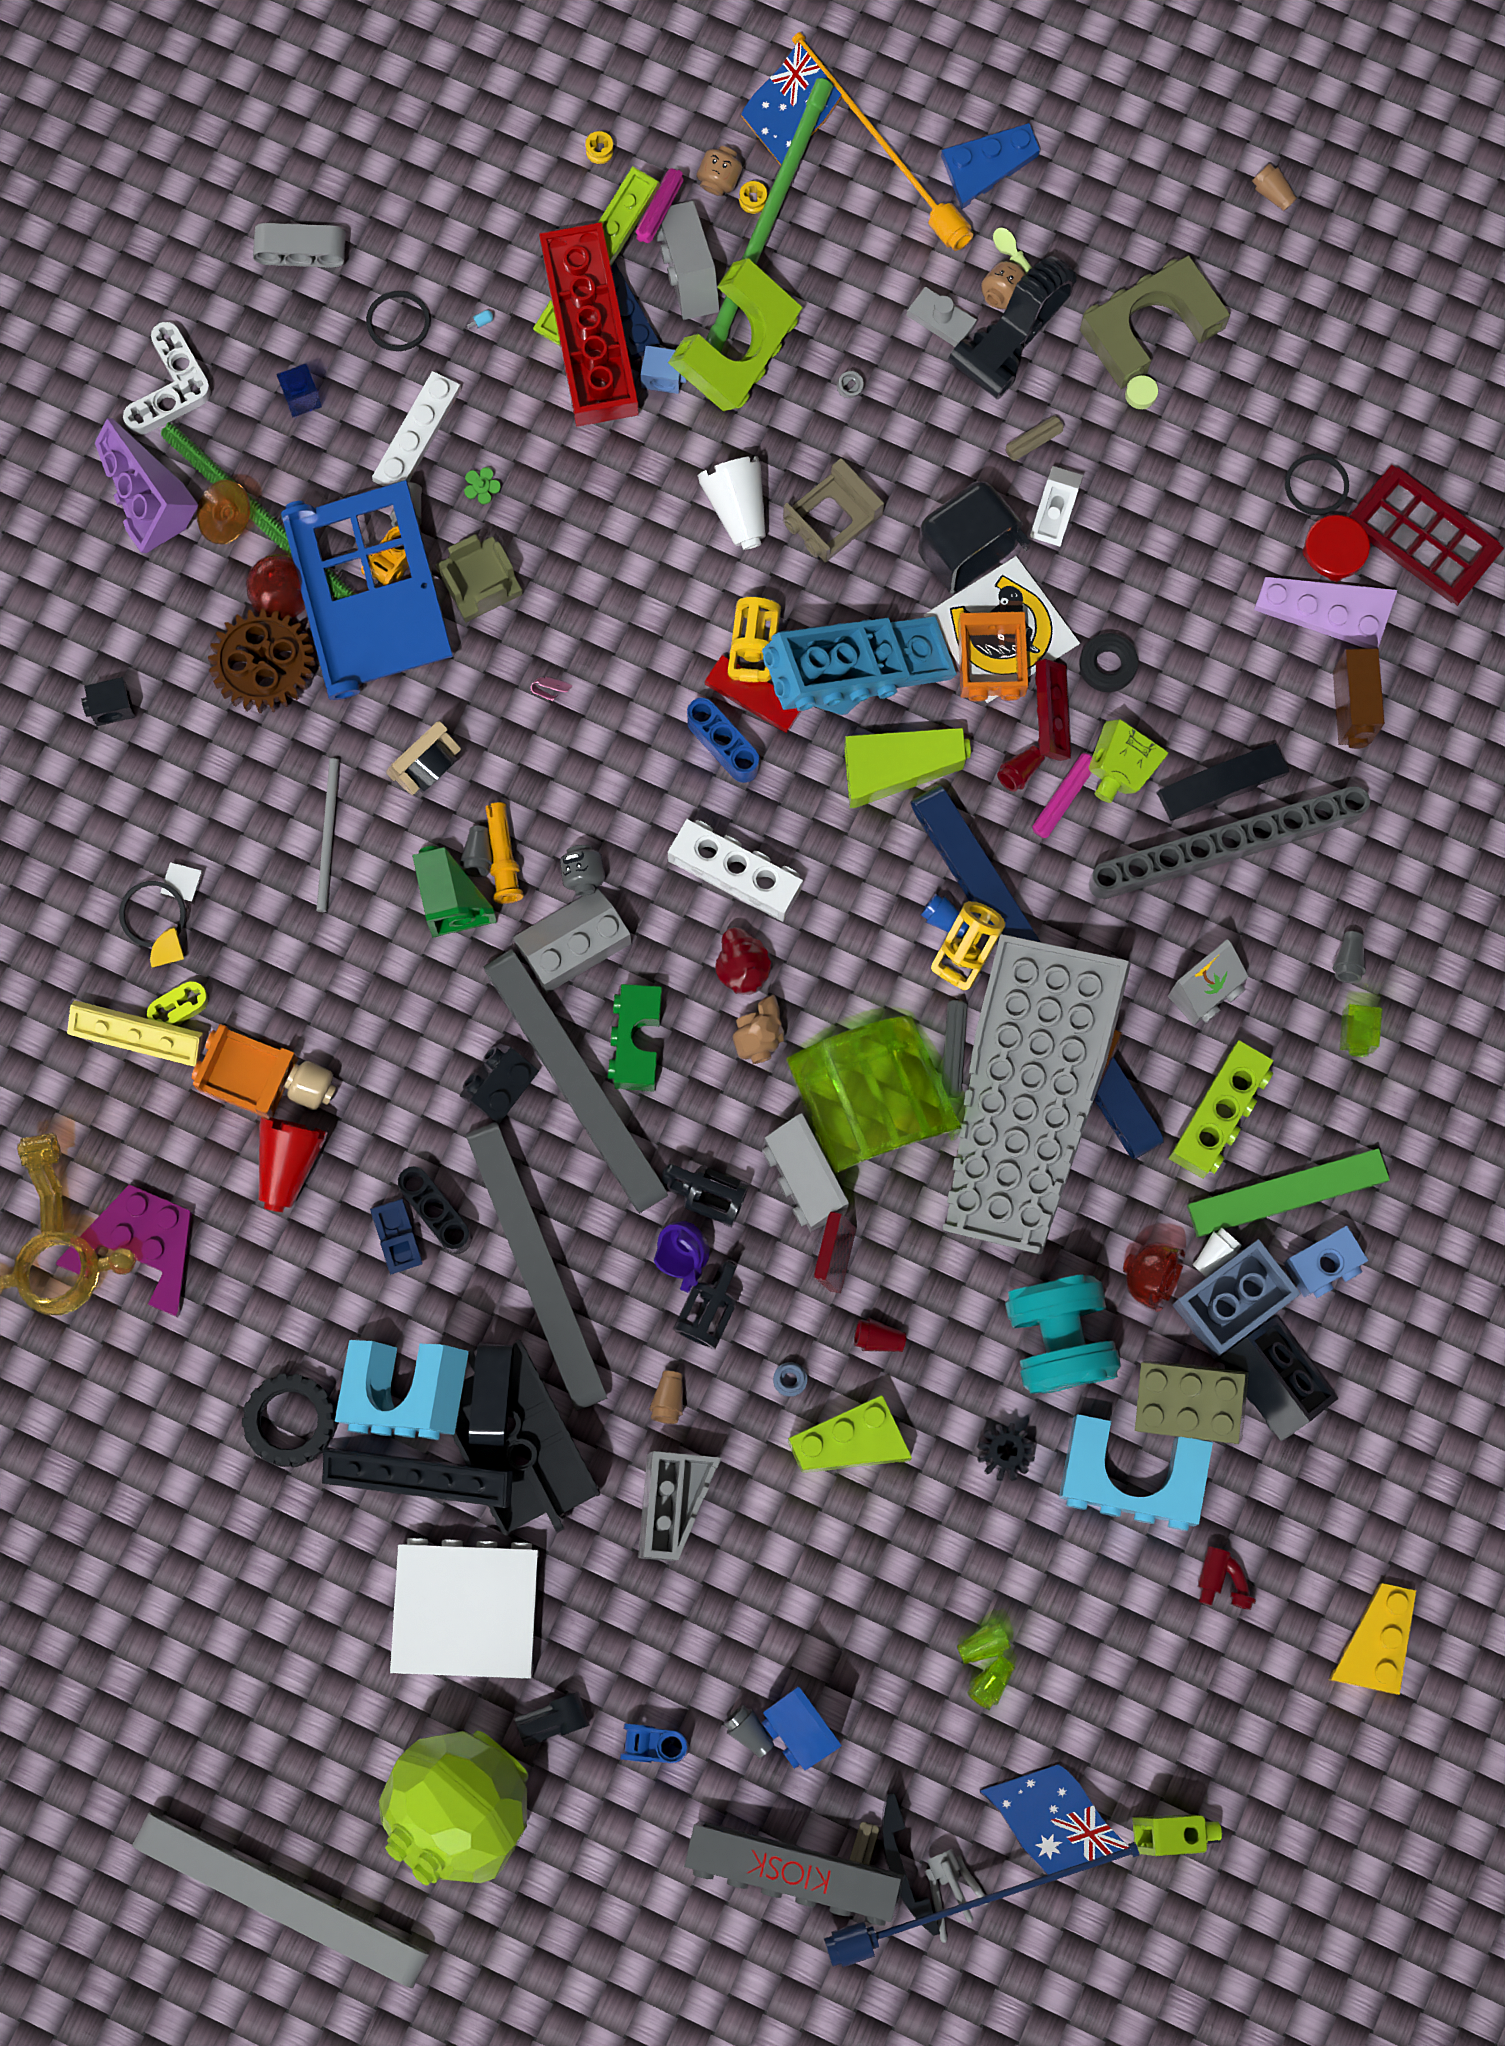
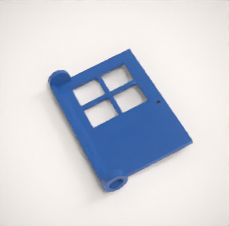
M407 480L316 508L305 504L304 501H293L286 505V509L281 512L329 700H341L359 694L360 684L454 657ZM393 505L401 538L365 548L357 516ZM350 518L358 551L323 561L315 529ZM403 545L412 578L376 588L368 556ZM361 558L369 591L333 601L325 569Z

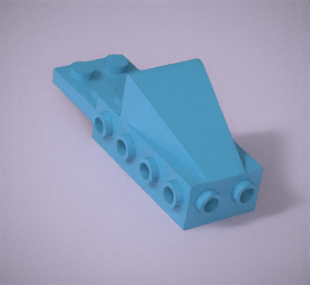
M935 616L890 622L889 618L867 619L846 624L838 623L824 627L781 631L771 637L772 640L762 649L764 664L769 669L774 683L775 694L779 698L783 710L797 708V711H805L812 707H818L845 715L869 697L879 696L880 699H885L895 695L898 692L897 688L948 681L957 675Z

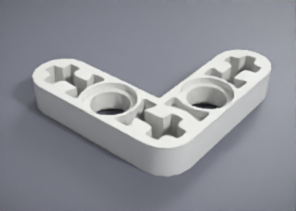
M170 322L157 324L151 332V338L156 351L174 382L126 407L123 419L128 430L135 435L147 434L204 405L211 397V390L206 377L180 331ZM167 334L171 337L175 349L169 350L166 342L162 340V335ZM178 358H186L190 361L188 368L182 371H177L172 366ZM196 385L200 388L201 393L195 395L194 392H191L190 387ZM180 391L182 392V395L186 400L183 403L181 402V399L178 394V392ZM167 397L173 398L176 401L173 409L163 411L159 408V403L162 399ZM150 406H153V409L157 415L156 417H153L152 413L150 412ZM138 413L144 420L140 424L134 418V415Z

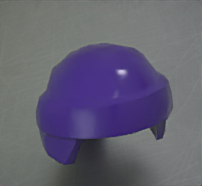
M687 1221L672 1222L659 1234L654 1263L665 1274L683 1279L680 1290L688 1293L692 1286L698 1284V1278L702 1275L701 1269L709 1261L710 1248L708 1241L702 1231L694 1224Z

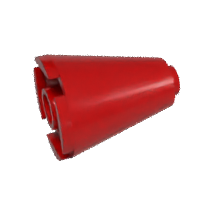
M261 1117L259 1124L258 1200L265 1202V1209L283 1213L285 1207L292 1208L326 1140L328 1132L315 1128L314 1131L308 1130V1127H305L306 1125L296 1122Z

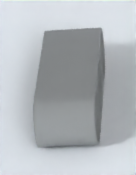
M261 223L255 226L253 259L263 265L339 267L344 264L346 232L340 227L331 225Z

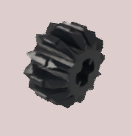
M997 1423L995 1425L996 1436L989 1430L983 1433V1436L990 1444L986 1442H978L977 1444L978 1449L987 1451V1454L977 1458L978 1463L989 1460L990 1465L985 1468L984 1473L988 1475L994 1468L998 1469L997 1481L1003 1480L1005 1471H1007L1009 1479L1015 1481L1017 1479L1015 1468L1022 1474H1026L1029 1469L1022 1461L1033 1462L1035 1460V1456L1025 1453V1450L1035 1446L1034 1442L1029 1441L1023 1444L1021 1440L1028 1432L1023 1429L1017 1436L1014 1435L1016 1428L1014 1423L1009 1424L1007 1433H1004L1001 1423ZM1005 1444L1011 1446L1009 1451L1014 1450V1456H1010L1005 1461L1000 1458L1002 1453L998 1454L997 1448H1002Z

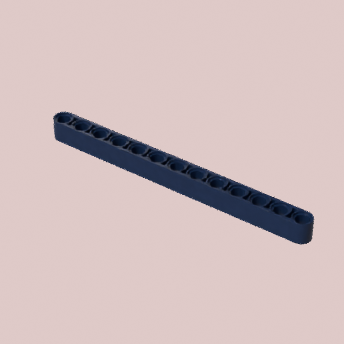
M938 785L911 800L910 804L917 819L968 900L984 904L1001 915L1006 923L1001 933L1002 935L1041 943L944 788ZM1113 1057L1095 1102L1126 1152L1135 1160L1164 1143V1140L1157 1125Z

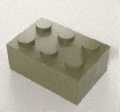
M1151 1360L1141 1362L1135 1431L1239 1444L1243 1439L1249 1372Z

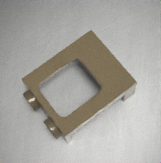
M840 458L832 465L831 474L792 507L788 503L784 505L783 523L792 534L798 533L805 541V547L814 557L819 556L826 563L883 515L884 502ZM832 498L850 516L852 523L826 544L802 518L824 499Z

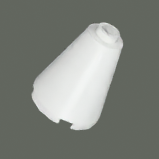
M755 456L750 461L749 457H743L715 466L716 473L709 476L706 470L698 475L699 483L734 545L742 546L743 550L760 546V540L766 537L761 463L759 458Z

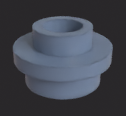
M784 1363L774 1373V1387L783 1396H797L806 1387L807 1374L803 1367L797 1363ZM793 1374L797 1379L796 1384L793 1386L786 1385L783 1380L784 1376Z

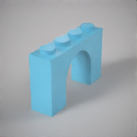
M349 1340L335 1422L347 1424V1431L368 1434L369 1428H371V1433L391 1436L392 1430H395L394 1435L415 1438L416 1432H419L418 1437L439 1440L440 1434L454 1435L469 1351L441 1344L420 1343L411 1389L404 1401L395 1408L391 1398V1381L397 1347L374 1341Z
M1079 1414L1073 1417L1059 1499L1067 1500L1066 1506L1086 1510L1087 1504L1101 1507L1100 1513L1120 1517L1121 1512L1135 1514V1521L1154 1524L1155 1519L1169 1521V1528L1188 1531L1189 1526L1199 1525L1213 1442L1185 1437L1174 1438L1168 1474L1162 1487L1151 1496L1133 1497L1118 1490L1106 1473L1105 1453L1111 1421Z

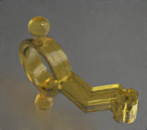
M55 1133L20 1138V1143L17 1145L21 1165L28 1168L30 1178L40 1197L41 1234L34 1236L21 1248L15 1259L12 1274H0V1294L4 1289L17 1287L20 1296L30 1308L44 1315H63L77 1310L91 1297L98 1284L99 1272L112 1270L116 1274L126 1275L135 1268L136 1259L133 1252L125 1248L116 1249L109 1257L98 1259L96 1252L85 1239L72 1233H64L62 1187L52 1167V1164L58 1163L59 1158H61V1147L58 1143L57 1135ZM55 1245H69L75 1248L79 1253L81 1261L80 1276L75 1285L64 1295L56 1298H40L36 1296L31 1290L29 1282L30 1267L35 1258L45 1249Z

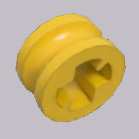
M596 131L587 137L585 147L588 159L596 164L608 162L613 156V140L611 136L605 132ZM598 143L604 144V148L601 149V152L595 151V148H597Z
M749 181L743 184L739 193L741 208L751 214H756L763 210L767 200V189L762 183ZM750 193H756L757 202H750Z

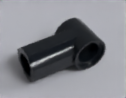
M579 1692L551 1701L546 1707L515 1718L524 1747L542 1742L558 1734L563 1736L590 1726Z

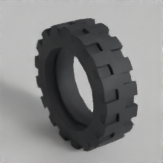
M279 1374L277 1377L264 1380L262 1385L251 1392L249 1401L244 1405L243 1411L245 1412L244 1418H242V1427L244 1428V1436L247 1443L262 1459L280 1467H299L302 1464L317 1459V1456L324 1453V1449L328 1448V1444L335 1434L336 1413L333 1401L315 1381L299 1374ZM285 1392H298L308 1397L314 1404L318 1414L317 1428L312 1438L304 1445L294 1449H281L272 1445L264 1436L261 1427L262 1413L267 1403L275 1396Z

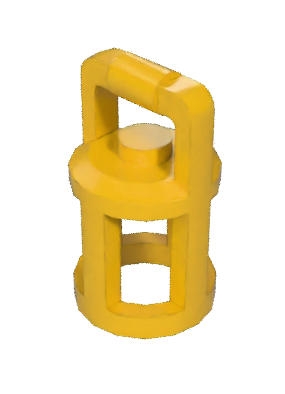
M745 597L737 601L728 665V675L731 679L740 680L741 682H768L771 679L767 667H765L764 671L759 669H736L738 656L743 657L744 660L749 662L763 660L762 649L772 640L771 637L778 633L781 606L777 602L760 597ZM760 608L768 609L770 611H760ZM744 617L747 618L745 637L741 638ZM766 621H771L769 638L766 641L764 640Z
M969 901L964 903L932 963V971L955 987L962 990L970 989L1006 923L1001 915L992 908L978 902ZM971 912L981 914L980 918L977 919ZM965 921L970 927L964 938L961 939L956 937ZM983 933L991 935L982 951L976 947ZM945 954L955 965L973 969L968 979L941 963Z

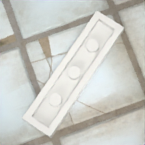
M433 371L431 372L372 476L373 482L383 487L407 480L409 483L461 391L460 384Z

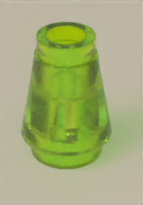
M990 1622L964 1640L963 1643L957 1645V1648L966 1665L971 1662L1005 1655L1004 1651L1010 1649L1011 1644L1001 1623L998 1622L992 1625Z
M999 1655L996 1660L969 1683L971 1688L967 1692L968 1696L987 1710H990L993 1705H998L1012 1676V1672L1015 1670V1666L1009 1660Z

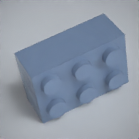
M1258 1239L1172 1305L1209 1354L1215 1359L1301 1293Z

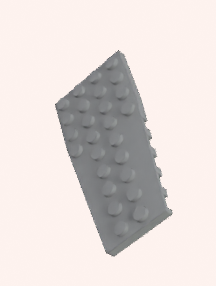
M1000 935L975 1034L969 1070L971 1078L969 1090H966L964 1105L966 1108L963 1124H960L958 1137H960L957 1158L954 1159L953 1170H955L952 1191H949L947 1203H949L946 1224H943V1230L1035 1254H1042L1108 1059L1131 966L1129 961Z

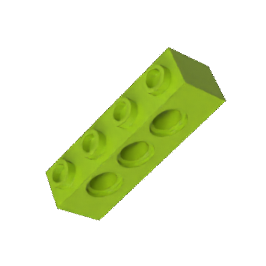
M1238 1040L1168 1159L1202 1179L1205 1178L1209 1171L1215 1174L1225 1158L1220 1154L1224 1145L1227 1143L1231 1146L1241 1128L1236 1126L1242 1115L1248 1118L1257 1103V1100L1252 1098L1257 1088L1259 1087L1264 1090L1270 1081L1273 1072L1268 1069L1274 1060ZM1235 1076L1244 1078L1248 1085L1247 1090L1235 1088L1232 1078ZM1224 1104L1228 1106L1231 1110V1118L1225 1119L1220 1117L1216 1112V1105ZM1208 1132L1212 1134L1215 1139V1146L1207 1147L1203 1145L1199 1138L1200 1133Z

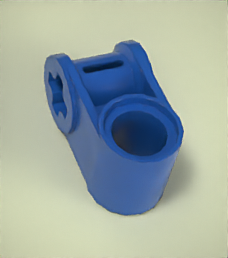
M624 1723L623 1729L627 1732L625 1749L620 1754V1759L649 1763L651 1761L677 1763L687 1756L689 1742L682 1733L672 1730L655 1729L653 1726ZM639 1734L638 1751H636L637 1736ZM671 1736L677 1737L682 1744L681 1753L673 1758L667 1756L663 1750L664 1741Z

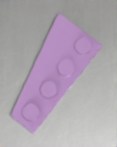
M1265 577L1254 610L1366 649H1377L1397 590Z

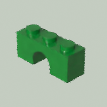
M621 984V994L614 995L613 1014H619L618 1027L612 1026L611 1046H616L617 1048L616 1059H609L608 1079H614L615 1089L655 1092L657 1052L638 1049L633 1044L632 1038L635 1032L642 1027H660L662 987Z

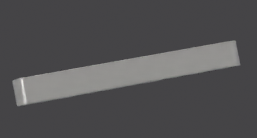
M148 1813L132 1844V1847L409 1988L414 1987L429 1956V1953L408 1941L154 1813Z

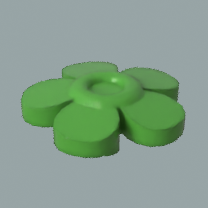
M482 468L480 470V477L474 470L466 474L465 480L470 485L464 489V493L468 499H475L478 495L479 503L485 505L491 502L492 497L490 493L497 494L500 491V482L492 480L494 473L490 468Z

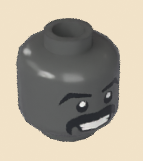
M577 845L567 849V853L560 859L562 884L565 888L575 891L577 896L591 895L595 893V888L603 884L605 874L602 855L598 851L593 850L592 846Z

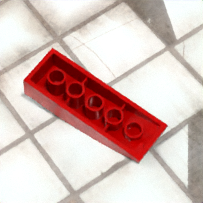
M602 222L539 233L576 427L638 416V401Z

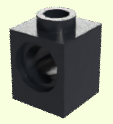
M123 677L84 686L86 697L81 698L83 710L86 717L91 716L96 726L135 718L129 687Z

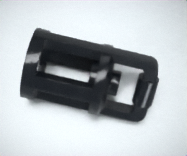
M668 1164L663 1170L661 1179L664 1188L685 1196V1209L723 1223L731 1228L737 1219L749 1188L748 1183L734 1179L704 1165L700 1166L695 1173H692L673 1164ZM675 1178L684 1181L685 1183L683 1184L681 1182H678L675 1180ZM704 1190L707 1191V1192H710V1193H712V1194H715V1195H717V1196H720V1197H722V1198H724V1199H727V1200H729V1201H732V1202L730 1203V1202L725 1201V1200H723V1199H721V1198H718V1197H716V1196H713V1195H711V1194H708V1193L704 1192Z
M727 1261L719 1266L711 1285L698 1282L696 1286L692 1287L674 1325L673 1330L676 1333L704 1347L716 1350L737 1305L734 1297L726 1292L737 1268L733 1262ZM698 1294H700L699 1297L703 1299V1302L691 1326L685 1322ZM718 1307H726L713 1336L709 1335L707 1330Z

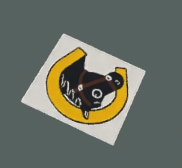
M1017 556L924 614L925 618L936 617L947 649L958 664V620L960 613L1025 612L1028 677L1036 672L1035 662L1043 659L1054 661L1080 644ZM1015 634L968 636L971 682L1017 681ZM988 696V699L985 701L989 703L998 696Z

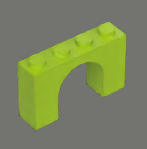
M749 258L733 262L717 286L718 289L743 310L749 320L751 343L744 357L739 361L730 360L716 350L701 335L696 334L684 337L668 361V364L722 411L739 409L746 403L750 396L748 391L765 374V365L770 358H773L782 347L781 340L786 333H789L798 322L797 316L803 308Z

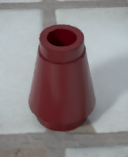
M1030 746L1000 766V771L997 773L998 779L1009 791L1016 792L1018 789H1024L1045 760V757L1040 755L1039 748Z
M868 1318L867 1321H858L854 1336L855 1347H860L862 1351L903 1352L906 1343V1332Z

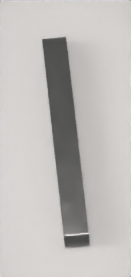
M1348 787L1109 860L1097 865L1089 881V890L1097 898L1109 899L1347 826L1360 820L1370 805V797L1367 791L1361 787ZM1345 800L1355 801L1359 806V810L1349 809ZM1314 810H1324L1328 814L1329 819H1319L1315 815ZM1283 819H1293L1297 823L1298 829H1289L1284 824ZM1253 829H1263L1267 834V838H1257L1253 833ZM1222 838H1232L1236 842L1237 847L1227 848L1222 843ZM1201 847L1205 851L1206 857H1195L1191 852V848ZM1160 857H1171L1175 862V866L1165 867L1160 862ZM1133 865L1139 866L1144 871V876H1133L1129 872L1128 867ZM1107 875L1112 879L1113 885L1103 886L1099 883L1097 877Z
M509 950L483 966L493 986L637 1212L640 1214L666 1198L668 1194L513 950Z
M497 1122L466 1133V1138L575 1411L608 1399Z

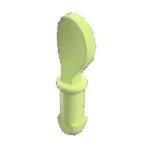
M1005 228L996 229L993 233L995 247L1001 253L1010 255V262L1021 266L1027 274L1032 267L1023 256L1024 253L1017 251L1016 240L1012 233Z

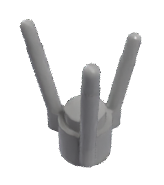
M953 1849L927 1860L930 1869L926 1870L925 1873L930 1882L935 1913L943 1910L937 1879H939L941 1885L950 1884L958 1904L966 1902L956 1880L961 1877L959 1872L978 1898L986 1896L966 1868L961 1855L956 1857ZM970 1910L962 1911L967 1922H972L973 1916ZM944 1918L936 1921L940 1931V1940L942 1943H946V1926Z

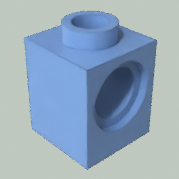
M646 346L641 370V388L679 394L680 384L686 383L687 379L668 364L676 350Z

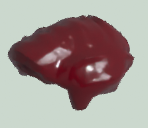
M733 927L728 929L722 936V951L716 959L715 969L717 976L735 994L752 995L763 988L769 977L771 960L768 956V950L759 939L753 938L752 934L742 928Z

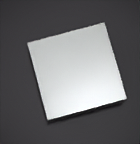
M170 863L164 883L173 887L180 894L184 902L194 904L203 872ZM161 889L160 894L163 897L176 900L168 890Z

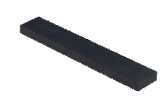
M327 1448L324 1449L322 1484L506 1508L511 1506L513 1471Z

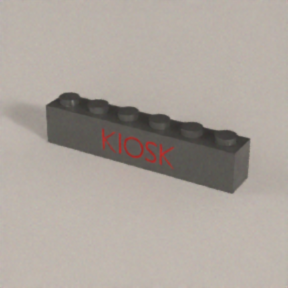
M701 1820L693 1826L684 1866L693 1869V1875L700 1878L713 1879L714 1875L727 1878V1884L733 1887L747 1889L748 1884L761 1887V1893L767 1896L781 1898L782 1893L796 1897L795 1902L809 1907H816L817 1903L830 1906L829 1911L834 1914L850 1916L851 1912L865 1915L864 1921L880 1926H885L886 1921L892 1922L896 1918L905 1874Z

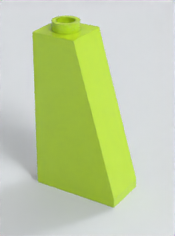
M963 728L845 736L844 752L849 808L866 805L962 770L966 758L971 757L970 740L964 739Z

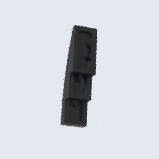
M1275 743L1193 774L1158 790L1156 793L1170 821L1221 805L1229 798L1253 791L1261 784L1286 776L1290 770Z

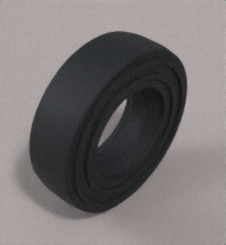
M1110 633L1098 635L1091 639L1082 650L1079 660L1080 672L1086 683L1098 691H1119L1129 685L1135 677L1138 669L1137 652L1134 646L1120 635ZM1112 652L1120 658L1121 668L1114 674H1105L1097 667V657L1101 653Z

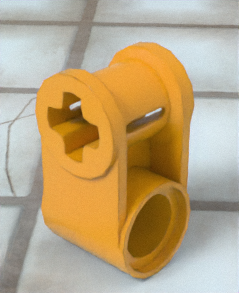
M396 526L389 530L380 544L401 538L399 527ZM392 548L368 556L372 575L383 586L399 582L403 573L409 567L405 549L397 550ZM363 566L361 568L362 574H364Z

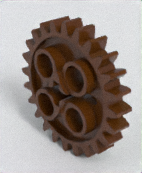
M265 608L261 609L259 617H255L253 612L248 610V619L243 620L238 614L235 615L237 624L233 626L231 623L225 622L224 624L228 632L226 634L216 632L220 643L210 644L212 651L216 653L208 656L210 664L215 665L209 669L211 676L217 677L213 681L217 689L223 688L221 694L224 699L232 696L231 702L233 706L236 707L243 701V707L247 712L253 704L256 705L259 713L263 712L264 705H269L272 712H275L276 703L279 701L284 707H288L287 697L291 696L298 700L299 696L296 689H308L303 678H313L312 671L307 667L315 666L314 658L310 657L315 652L313 646L307 644L310 641L308 634H301L303 629L300 623L292 626V619L289 615L280 621L278 610H275L271 617L267 616ZM256 635L264 636V640L259 644L249 643L251 638ZM239 646H242L246 648L249 653L242 650H237V648ZM280 652H292L291 656L286 660L277 659ZM254 656L257 659L261 660L258 664L256 663ZM266 657L270 666L263 661ZM239 661L247 662L244 669L240 671L232 670L235 663ZM275 669L287 673L286 675L282 676L279 673H277ZM266 677L274 678V682L270 686H259L262 679Z

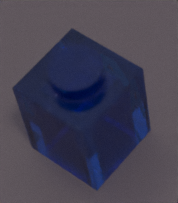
M307 363L276 374L292 418L322 407Z

